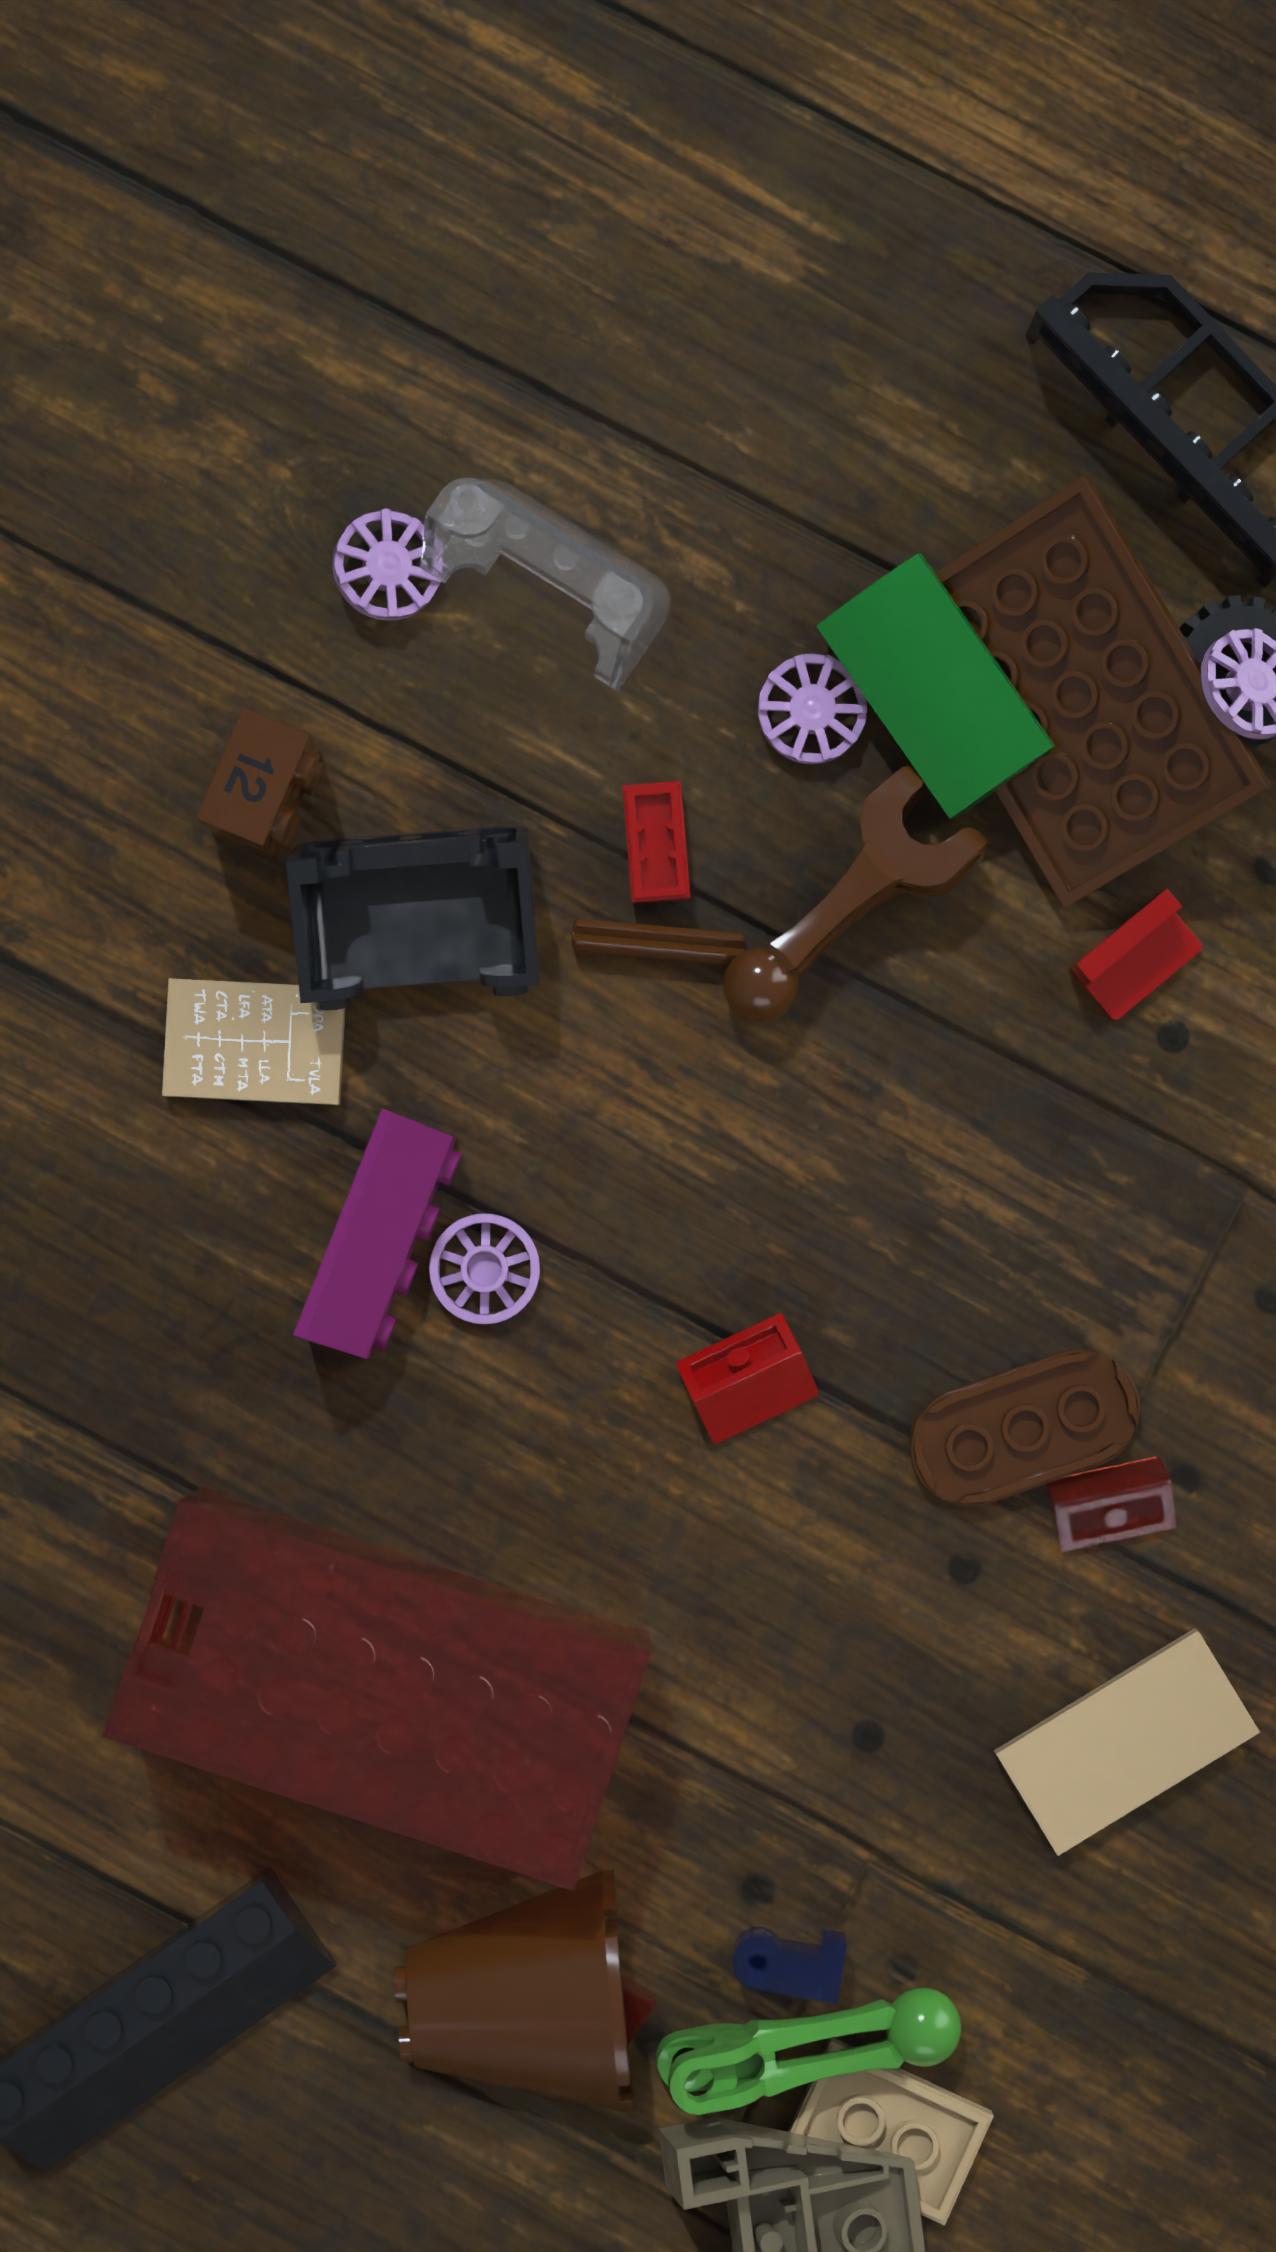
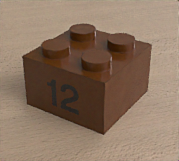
M243 707L196 819L212 834L277 860L281 849L290 850L299 834L303 819L296 816L304 794L312 797L321 782L325 770V764L319 762L322 754L309 734Z

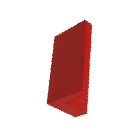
M1168 888L1154 897L1069 968L1070 972L1111 1020L1120 1019L1202 950V943L1176 914L1183 906Z
M782 1312L675 1362L713 1443H720L811 1400L819 1394L802 1351Z

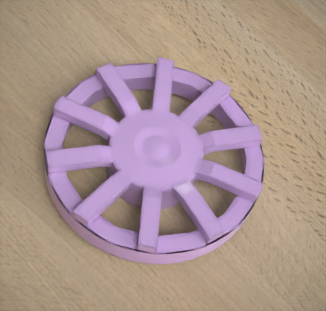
M385 508L364 514L346 527L335 546L332 568L339 591L352 607L371 618L393 621L405 619L418 613L430 602L441 583L443 563L438 541L436 542L433 535L420 520ZM381 522L382 541L377 542L366 525ZM391 522L406 527L398 542L392 541ZM356 531L369 546L370 550L368 552L347 545ZM415 533L425 546L408 552L405 546ZM344 555L362 560L363 567L345 573L343 566ZM430 555L432 571L412 566L413 560ZM409 575L430 581L423 596L407 579ZM365 577L370 585L360 598L348 582ZM402 587L413 600V603L409 606L397 608L396 589ZM377 589L386 591L387 608L376 607L369 603Z
M1257 628L1253 630L1233 629L1216 640L1208 648L1201 665L1202 689L1211 710L1229 729L1251 739H1268L1276 736V724L1263 726V706L1268 709L1276 723V702L1273 700V698L1276 699V674L1272 670L1276 666V641L1264 634L1263 630ZM1241 642L1252 644L1251 658L1248 657V653ZM1230 644L1238 658L1239 664L1221 653L1226 645ZM1263 650L1270 655L1266 662L1262 661ZM1216 663L1230 670L1226 678L1216 679ZM1226 689L1230 700L1233 702L1230 707L1222 698L1219 690ZM1241 709L1252 711V723L1246 722L1237 713Z
M814 653L801 654L778 665L769 674L762 686L757 708L759 725L768 743L782 756L803 764L826 763L839 758L850 750L864 729L868 710L867 699L842 663L830 655ZM815 664L823 666L817 685L810 683L806 665ZM795 667L797 668L802 685L798 690L781 677L784 673ZM831 669H833L846 680L829 691L825 686ZM774 684L792 697L790 702L768 701L769 693ZM852 687L858 704H836L835 698ZM767 711L789 712V718L772 729ZM835 714H858L853 730L850 731L834 719ZM795 726L799 730V734L794 748L785 745L778 736ZM828 727L845 738L840 745L831 750L824 731ZM808 734H816L821 753L801 752Z
M475 1214L456 1221L441 1234L430 1258V1280L437 1298L449 1312L468 1322L492 1324L511 1318L528 1304L538 1285L540 1261L532 1239L518 1224L508 1218L495 1214ZM481 1223V1246L475 1247L463 1229L473 1224ZM491 1223L509 1229L496 1247L490 1246ZM455 1234L468 1251L464 1257L444 1250L448 1241ZM517 1236L523 1242L527 1251L506 1258L503 1252L514 1237ZM440 1258L461 1265V1272L440 1278ZM530 1260V1279L508 1272L509 1266ZM464 1280L467 1286L454 1302L447 1296L443 1286ZM505 1280L526 1287L524 1294L515 1303L502 1286ZM474 1290L480 1292V1314L462 1309V1306ZM495 1290L507 1309L496 1314H489V1292Z

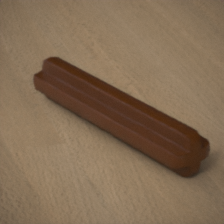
M581 918L574 921L572 928V948L582 952L729 965L739 953L745 951L744 935L734 932Z

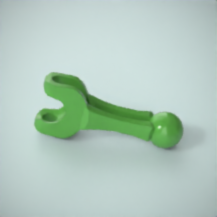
M920 1987L905 1991L892 2004L884 1999H879L857 2008L812 2017L751 2020L745 2025L733 2023L709 2024L675 2031L665 2036L658 2045L656 2067L678 2107L689 2114L701 2115L739 2108L756 2101L763 2095L771 2097L791 2088L827 2077L871 2069L900 2068L904 2061L921 2067L937 2065L950 2057L958 2046L962 2029L961 2019L957 2008L946 1995L931 1988ZM885 2030L887 2037L864 2045L821 2054L775 2059L776 2051L822 2039ZM683 2048H693V2049H694V2050H692V2051H689V2052H686V2053H684V2054L679 2055V2056L674 2060V2062L672 2063L673 2056H674L680 2049H683ZM705 2090L707 2091L705 2094L700 2096H693L687 2093Z

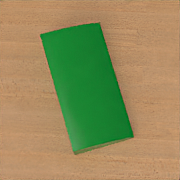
M921 553L916 554L887 573L816 626L949 819L965 814L1056 747Z

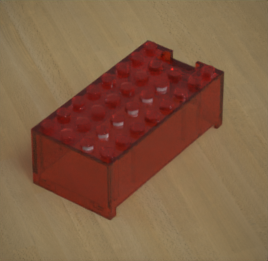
M204 1486L179 1500L154 1576L156 1582L133 1652L128 1656L102 1737L574 1891L651 1654L650 1632L630 1625L624 1627L226 1497L225 1493ZM178 1599L184 1601L185 1604L171 1647L169 1648L164 1646L166 1639L163 1638L174 1601ZM197 1605L203 1607L204 1611L190 1653L188 1654L179 1650L193 1607Z

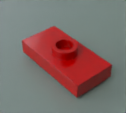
M681 781L622 785L632 904L690 900Z

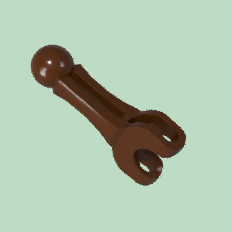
M913 766L902 767L864 801L860 815L863 847L847 873L829 894L793 928L771 942L769 948L754 947L739 953L730 962L723 978V991L727 1003L736 1014L752 1022H769L781 1017L791 1008L796 999L798 980L802 978L813 962L850 926L874 908L899 894L924 898L948 894L983 859L989 841L979 831L970 827L962 828L954 836L938 845H924L909 837L905 830V821L914 807L923 799L925 783Z

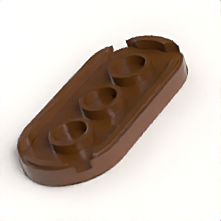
M1084 1349L1058 1352L946 1391L933 1398L923 1407L912 1426L909 1440L911 1463L923 1485L942 1500L966 1507L990 1504L1102 1465L1118 1456L1129 1443V1439L1133 1435L1135 1427H1137L1140 1415L1138 1391L1127 1371L1106 1355Z

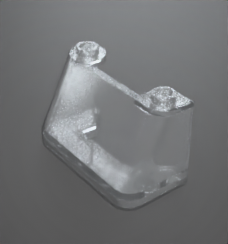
M459 478L450 482L442 489L426 512L420 568L446 583L451 573L461 568H476V571L486 576L500 554L513 560L592 610L594 619L586 629L584 638L593 644L595 643L598 650L599 661L594 677L619 692L666 619L671 605L670 592L666 584L657 575L507 482L486 478Z

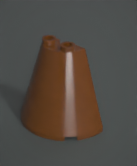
M602 1870L407 1948L406 1966L394 1967L396 2002L407 2003L409 2026L399 2027V2047L402 2063L414 2062L416 2068L619 2112L634 2111L630 2048L627 2043L619 1951V1922L614 1870Z

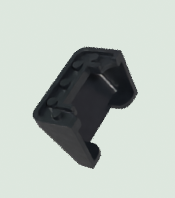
M495 826L330 839L301 843L292 848L286 860L300 1003L315 1002L316 1009L338 1010L350 1007L351 998L360 995L363 989L469 980H480L483 986L493 987V994L496 996L522 995L529 992L528 985H539L532 869L527 827Z

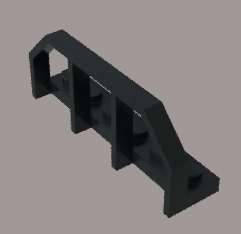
M1088 272L1059 300L1053 294L1036 310L1026 337L1033 344L1040 339L1109 411L1105 419L1109 425L1114 428L1120 423L1182 488L1177 496L1185 504L1188 500L1192 499L1262 573L1257 581L1264 588L1276 578V519L1273 517L1266 519L1251 503L1254 498L1249 488L1235 475L1229 474L1226 477L1221 470L1276 419V385L1172 275ZM1088 293L1163 296L1196 332L1146 379L1138 384L1129 375L1132 370L1125 357L1112 346L1104 348L1089 332L1091 330L1089 321L1075 305ZM1205 342L1268 407L1212 461V451L1204 440L1194 432L1189 431L1185 433L1170 418L1172 410L1168 403L1155 391L1168 376Z

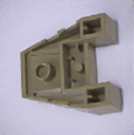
M719 2117L659 2128L667 2190L684 2210L726 2201L732 2252H925L915 2165L910 2157Z

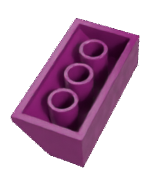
M383 1108L381 1109L293 1335L365 1359L372 1356L374 1348L385 1351L397 1321L396 1317L388 1315L396 1292L404 1296L407 1295L419 1263L410 1260L412 1251L418 1237L428 1241L439 1215L440 1208L432 1205V1200L439 1183L449 1186L458 1167L462 1153L453 1150L457 1138Z

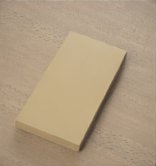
M1194 1628L995 1749L994 1752L1055 1853L1059 1856L1259 1734L1260 1731L1200 1632Z

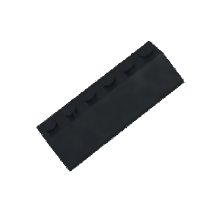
M271 1867L265 1869L0 2056V2142L42 2172L47 2171L337 1966L336 1961Z

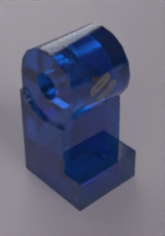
M751 1927L743 1931L736 1938L733 1946V1970L737 1978L745 1986L753 1989L837 2004L847 1947L845 1932L822 1929L820 1944L817 1945L780 1939L775 1932L768 1928Z

